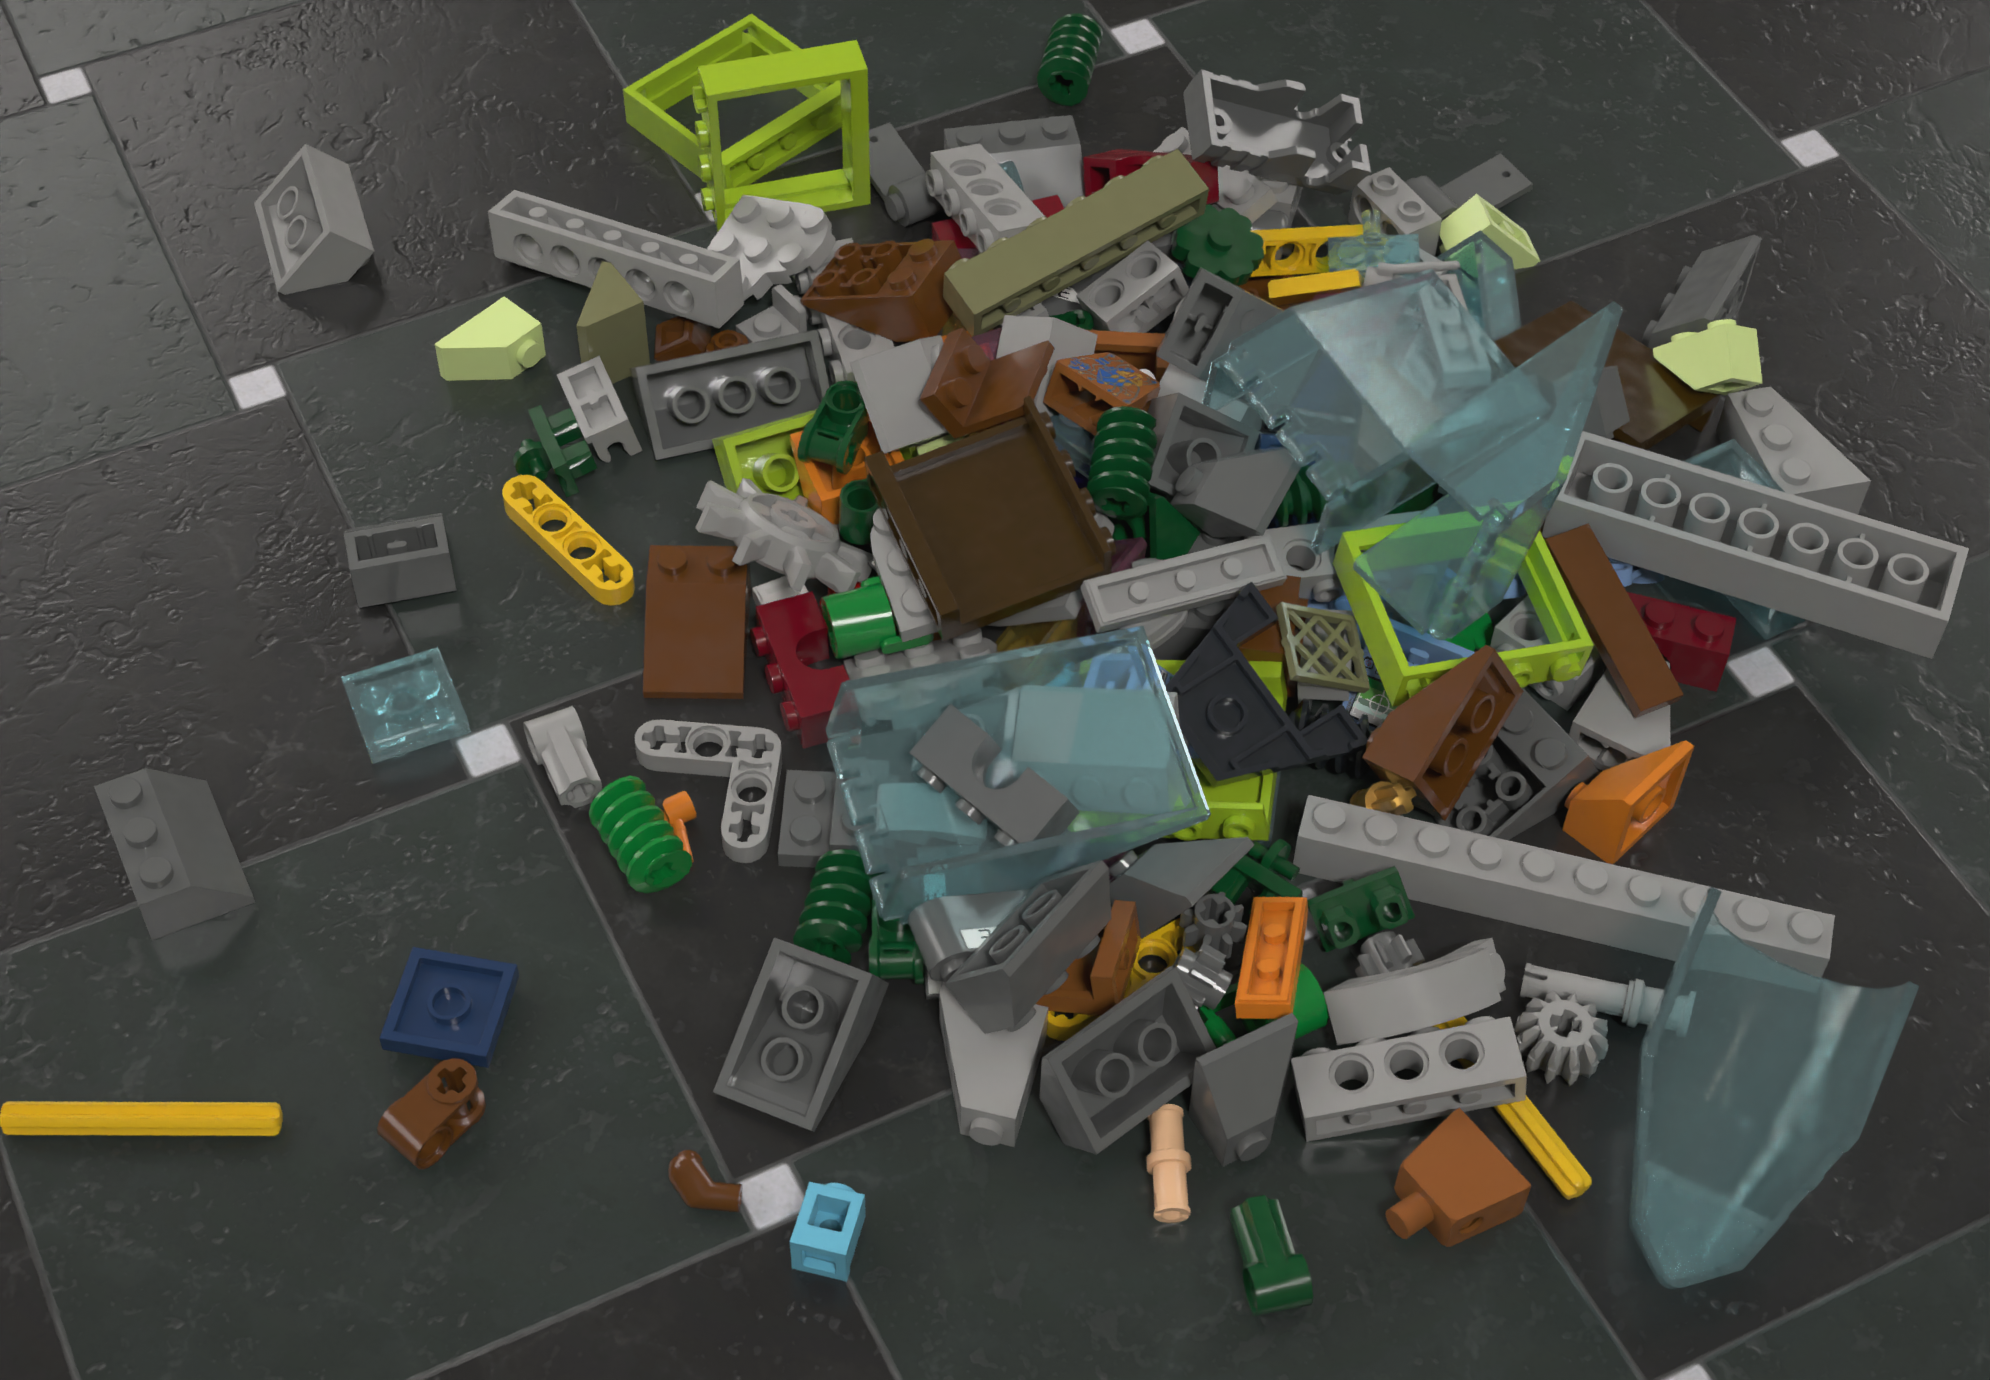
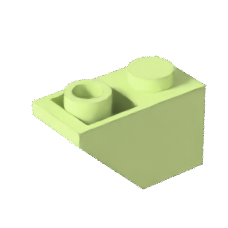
M1733 319L1710 322L1707 324V330L1698 333L1684 332L1673 335L1670 343L1653 348L1655 359L1697 391L1727 395L1728 393H1734L1763 383L1757 329L1736 325V321Z

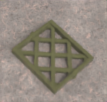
M1280 602L1276 606L1282 636L1281 644L1284 647L1290 680L1365 693L1370 689L1363 658L1364 651L1361 648L1355 616L1286 602ZM1300 617L1309 618L1310 620L1305 624ZM1289 619L1300 629L1295 636L1292 634ZM1327 622L1335 623L1338 625L1335 629H1333ZM1315 623L1329 635L1324 642L1311 630ZM1344 628L1347 630L1350 646L1339 635ZM1305 635L1317 647L1313 654L1299 642ZM1333 641L1346 653L1341 660L1328 648ZM1295 649L1306 660L1302 667L1298 665ZM1322 653L1335 666L1330 673L1317 661ZM1350 659L1353 660L1356 676L1346 666ZM1312 666L1319 674L1307 671ZM1341 672L1347 679L1336 676Z

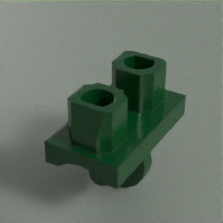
M541 405L528 410L541 442L533 441L530 438L521 442V447L513 457L516 471L519 475L535 476L542 481L547 478V472L553 467L566 497L579 493L580 491L574 479L598 468L585 440L562 450L560 449V446L583 437L571 408L546 417Z
M1282 839L1277 840L1269 849L1255 841L1253 843L1254 846L1248 851V855L1261 863L1259 864L1244 855L1209 890L1210 894L1224 892L1225 897L1233 905L1246 887L1259 894V897H1302L1303 895L1301 889L1278 876V874H1281L1293 881L1300 871L1298 866L1287 860L1290 855L1291 845ZM1252 907L1248 912L1249 917L1251 915Z
M1395 866L1354 881L1351 877L1342 881V887L1307 900L1308 909L1325 952L1336 948L1342 949L1357 943V940L1387 928L1389 930L1415 918L1401 877Z

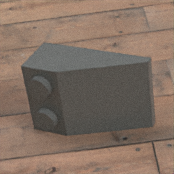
M774 937L713 1092L815 1132L870 1034L889 983L872 973Z

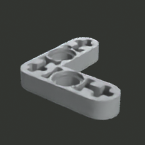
M662 719L651 720L637 729L635 734L636 755L639 763L646 769L661 772L730 777L721 824L723 851L727 857L740 863H751L760 859L766 853L769 846L782 768L781 740L778 735L769 729L760 727ZM656 741H665L659 750L651 749L656 745ZM681 742H685L686 753H679ZM705 742H714L722 746V750L712 757L700 756L695 752V749ZM731 746H738L736 748L737 757H732ZM757 749L766 750L763 752L762 758L752 757ZM748 787H758L766 792L765 797L761 800L750 803L741 800L738 795L743 789ZM743 819L751 821L752 835H749L747 842L738 841V838L742 836Z

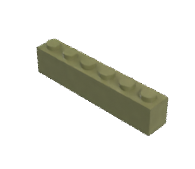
M1179 149L1165 156H1154L1135 172L1125 177L1123 175L1114 177L1103 189L1088 197L1079 196L1073 199L1065 209L1050 217L1043 216L1037 218L1028 225L1026 230L1011 238L1003 237L996 240L986 251L971 259L963 258L955 262L944 273L943 298L974 339L1002 324L1005 315L1016 316L1126 257L1146 241L1153 242L1200 217L1205 212L1209 188Z

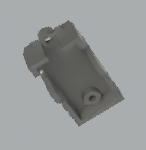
M1202 69L1191 80L1183 93L1193 161L1202 163L1211 161V165L1222 168L1228 165L1231 170L1239 172L1248 170L1251 175L1288 182V184L1333 195L1351 191L1371 173L1367 145L1359 143L1352 151L1347 147L1348 142H1352L1351 136L1363 125L1359 98L1340 94L1319 109L1314 108L1308 112H1299L1297 104L1306 92L1305 84L1283 79L1253 85L1248 81L1240 79L1237 81L1232 79V77L1221 74L1219 76L1214 75L1213 72Z

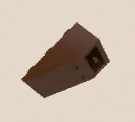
M923 239L918 242L901 243L885 241L880 244L860 245L855 242L848 243L836 250L829 264L822 273L815 277L813 284L801 298L803 306L894 342H908L937 336L953 314V310L943 298L944 273L962 258L954 240L933 241L932 239Z

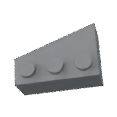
M1770 386L1727 394L1716 434L1740 479L1859 514L1871 480Z

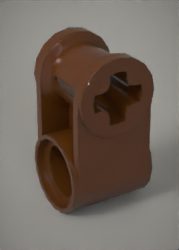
M452 1058L440 1062L404 1097L399 1098L389 1106L379 1120L377 1133L418 1169L431 1167L442 1158L457 1139L484 1115L486 1102L483 1092L478 1087L476 1070L463 1059ZM443 1077L445 1078L447 1087L445 1088L442 1083ZM468 1101L470 1102V1105H471V1110H470V1111L468 1110V1107H467V1104H466Z

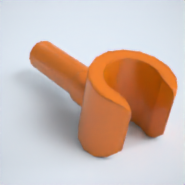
M681 791L663 801L664 820L672 825L674 835L683 842V850L692 856L687 829L684 823L695 819L697 815L691 798L686 791Z

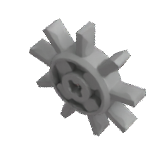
M743 478L736 493L711 480L707 482L696 507L703 511L696 529L700 533L733 540L734 544L738 547L732 560L736 564L741 566L756 561L771 570L786 575L791 589L801 592L806 579L817 578L836 593L852 590L855 588L857 581L862 582L868 579L872 570L868 563L873 559V554L850 546L851 543L840 535L838 524H831L822 515L808 508V499L799 495L794 500L782 496L763 493L751 479Z

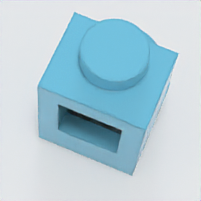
M809 1182L790 1239L792 1269L847 1282L851 1261L866 1216L865 1194L856 1193L849 1186L840 1183L822 1185Z

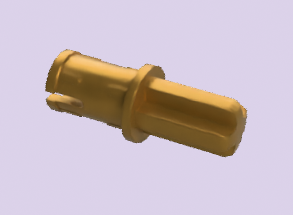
M1380 781L1372 784L1368 789H1362L1353 794L1350 804L1400 816L1414 809L1411 799L1417 795L1412 786L1403 788L1400 783L1392 784Z

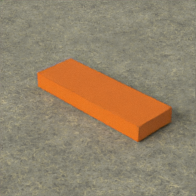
M1253 898L1235 999L1236 1018L1280 1019L1293 1013L1308 918L1307 898Z

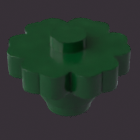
M1206 204L1203 215L1174 230L1171 237L1173 245L1171 253L1178 260L1185 261L1183 272L1191 278L1196 277L1201 267L1234 285H1244L1248 282L1252 272L1258 269L1264 257L1262 248L1263 238L1254 232H1250L1252 228L1251 220L1240 215L1236 210L1225 208L1219 212L1212 205Z

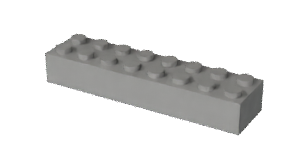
M1578 430L1551 496L1542 532L1543 537L1549 538L1589 523L1606 556L1931 659L1948 624L1969 548L1582 430Z

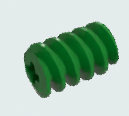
M626 776L608 784L597 794L590 806V822L598 830L601 840L608 846L609 853L617 860L619 869L626 875L627 882L635 891L642 893L659 892L678 883L689 873L692 866V856L683 850V842L674 835V828L668 821L664 820V812L658 806H655V798L646 791L645 783L639 777Z

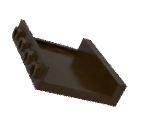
M1572 300L1486 346L1483 353L1488 369V386L1499 381L1535 377L1540 397L1553 409H1555V400L1551 387L1552 384L1575 371L1617 366L1630 421L1613 431L1614 437L1611 440L1644 450L1651 448L1688 424L1703 432L1721 397V394L1694 390L1655 359L1652 349Z
M1031 396L1024 398L1025 416L892 466L889 465L883 451L864 457L868 486L943 642L1081 589L1080 587L1084 580L1112 574L1111 556L1117 554L1114 539L1106 526L1099 528L1094 518L1096 509L1091 494L1086 487L1078 488L1074 480L1076 471L1070 454L1066 449L1059 451L1054 442L1056 433L1050 416L1046 411L1039 413Z

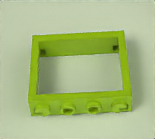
M751 13L623 89L626 122L701 178L698 155L705 154L704 148H699L697 137L694 133L664 112L666 109L692 94V86L699 85L698 66L799 50L801 48ZM748 28V33H747V34H746L745 32H743L745 29ZM834 81L795 88L809 99L721 152L724 189L750 185L841 128V82Z
M857 40L698 66L699 85L692 86V95L696 113H701L702 120L695 121V131L699 148H704L705 152L703 155H698L699 172L702 182L707 181V187L701 188L700 193L703 210L712 211L717 231L721 229L733 211L734 206L743 195L810 204L821 208L824 212L871 204L868 68ZM834 81L841 82L843 169L724 189L718 101Z
M1528 505L1342 532L1333 560V566L1392 707L1400 706L1466 658L1409 666L1370 575L1374 573L1509 553L1551 644L1497 653L1521 688L1529 684L1551 680L1564 682L1581 675L1594 645Z

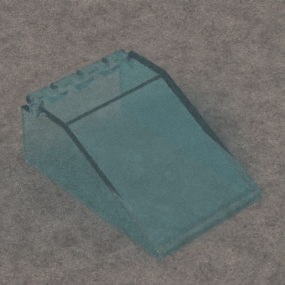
M1433 269L1289 307L1231 341L1228 352L1212 361L1202 404L1217 411L1248 393L1245 397L1269 429H1274L1282 423L1286 424L1277 431L1275 436L1299 467H1303L1315 460L1316 463L1309 467L1305 474L1326 501H1330L1325 504L1311 548L1317 555L1338 544L1342 532L1360 530L1547 416L1550 410Z
M1615 301L1409 441L1405 449L1406 454L1448 494L1358 556L1353 564V569L1421 635L1429 631L1430 635L1437 640H1445L1448 637L1451 639L1499 604L1504 598L1566 482L1623 312V308Z
M1144 626L847 680L840 686L826 726L828 739L833 738L827 742V747L836 777L838 779L856 777L840 784V790L851 825L861 826L870 824V826L860 828L854 832L867 874L885 872V874L878 875L869 880L879 917L884 918V921L899 918L901 925L908 924L909 914L916 907L931 899L945 896L1026 890L1034 887L1043 877L1107 859L1208 820L1211 815ZM952 704L989 734L1002 749L987 769L986 786L988 788L1001 789L1008 787L1022 775L1027 767H1030L1067 797L1080 813L1061 835L1003 846L994 838V835L999 831L996 826L986 818L980 825H977L955 806L956 802L960 799L956 793L946 787L940 794L916 773L922 765L909 752L945 709Z

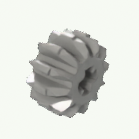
M1553 989L1546 995L1545 1001L1533 997L1527 1004L1525 1013L1518 1017L1515 1025V1036H1517L1520 1054L1523 1057H1527L1525 1063L1527 1073L1542 1069L1545 1071L1544 1075L1547 1084L1554 1080L1556 1075H1561L1569 1086L1577 1081L1579 1074L1590 1078L1596 1072L1598 1063L1601 1062V1059L1605 1058L1609 1047L1607 1044L1608 1040L1605 1038L1608 1032L1607 1020L1595 1018L1597 1013L1595 1003L1585 1006L1577 1004L1576 992L1571 994L1567 1000H1561Z

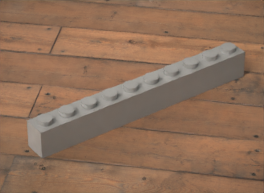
M1308 795L1293 860V864L1300 868L1299 874L1342 883V881L1351 877L1354 881L1395 866L1401 877L1408 899L1813 994L1830 960L1835 915Z

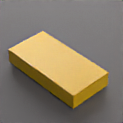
M1349 269L1270 280L1268 282L1269 299L1277 306L1336 298L1343 295H1358L1363 293L1364 278L1359 270Z

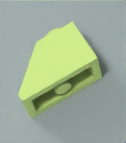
M1475 194L1441 222L1439 233L1443 242L1440 246L1441 253L1447 261H1458L1461 266L1474 275L1533 267L1540 262L1527 232L1478 194Z
M505 296L435 343L440 376L446 381L513 379L527 368L533 367L540 359L546 356L541 323Z

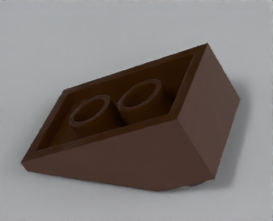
M650 545L646 582L644 698L744 699L751 574L750 563L740 566L732 561L738 549L737 546Z
M1485 645L1391 711L1381 727L1376 728L1370 735L1362 758L1381 781L1392 784L1400 783L1403 788L1412 786L1417 795L1411 799L1413 806L1446 821L1524 691L1496 650Z

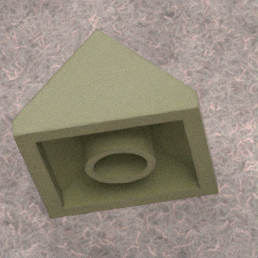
M602 261L576 327L581 364L600 356L612 384L631 376L630 368L650 364L644 301L612 263Z

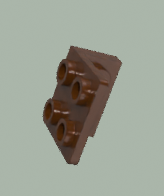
M964 328L952 331L947 335L920 400L954 439L973 432H983L993 425L1011 419H1018L1025 416L1024 398L1031 396L1034 402L1041 381L1048 371L1047 366L1055 348L1047 340L990 360L983 349Z

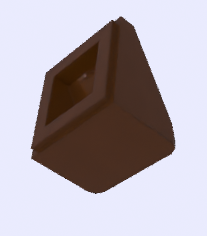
M679 315L656 325L654 359L656 361H666L706 352L707 344L711 343L710 326Z

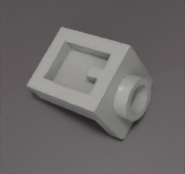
M781 284L772 288L773 306L736 325V332L745 335L749 343L807 331L806 320L809 314L807 307L803 306L801 298L797 295L793 296Z

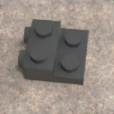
M837 760L836 772L787 770L778 848L779 866L815 868L820 856L828 851L848 849L868 854L875 858L883 867L884 850H894L895 841L874 837L877 789L882 785H899V777H889V762Z

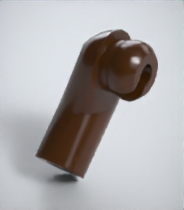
M683 1150L677 1153L670 1161L668 1167L669 1180L687 1206L696 1209L740 1212L743 1194L742 1184L714 1182L702 1164V1157L693 1150Z

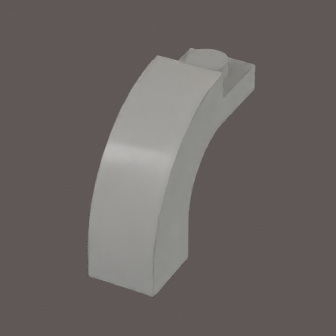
M1493 938L1472 941L1446 956L1417 966L1383 974L1348 979L1323 992L1337 1045L1357 1043L1373 1037L1380 1039L1448 1022L1489 1007L1501 1001L1500 993L1506 990L1504 984L1505 967L1502 958L1496 953Z

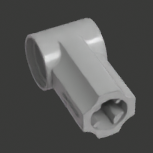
M571 706L524 722L523 727L533 758L537 765L543 764L560 804L578 808L591 803L593 798L602 790V783L587 751L585 733L575 708Z

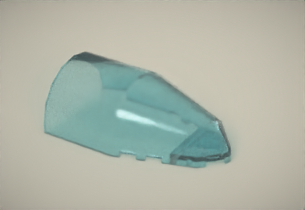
M1713 887L1704 893L1642 1039L1638 1054L1628 1225L1655 1279L1661 1286L1670 1290L1684 1288L1743 1270L1789 1218L1788 1215L1810 1191H1813L1824 1179L1823 1176L1843 1153L1848 1152L1861 1135L1919 989L1918 985L1910 981L1901 986L1886 989L1849 986L1810 975L1781 963L1746 944L1721 924L1714 913V909L1722 891Z

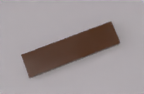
M1589 523L1545 539V543L1585 628L1633 716L1637 718L1678 702L1684 694Z

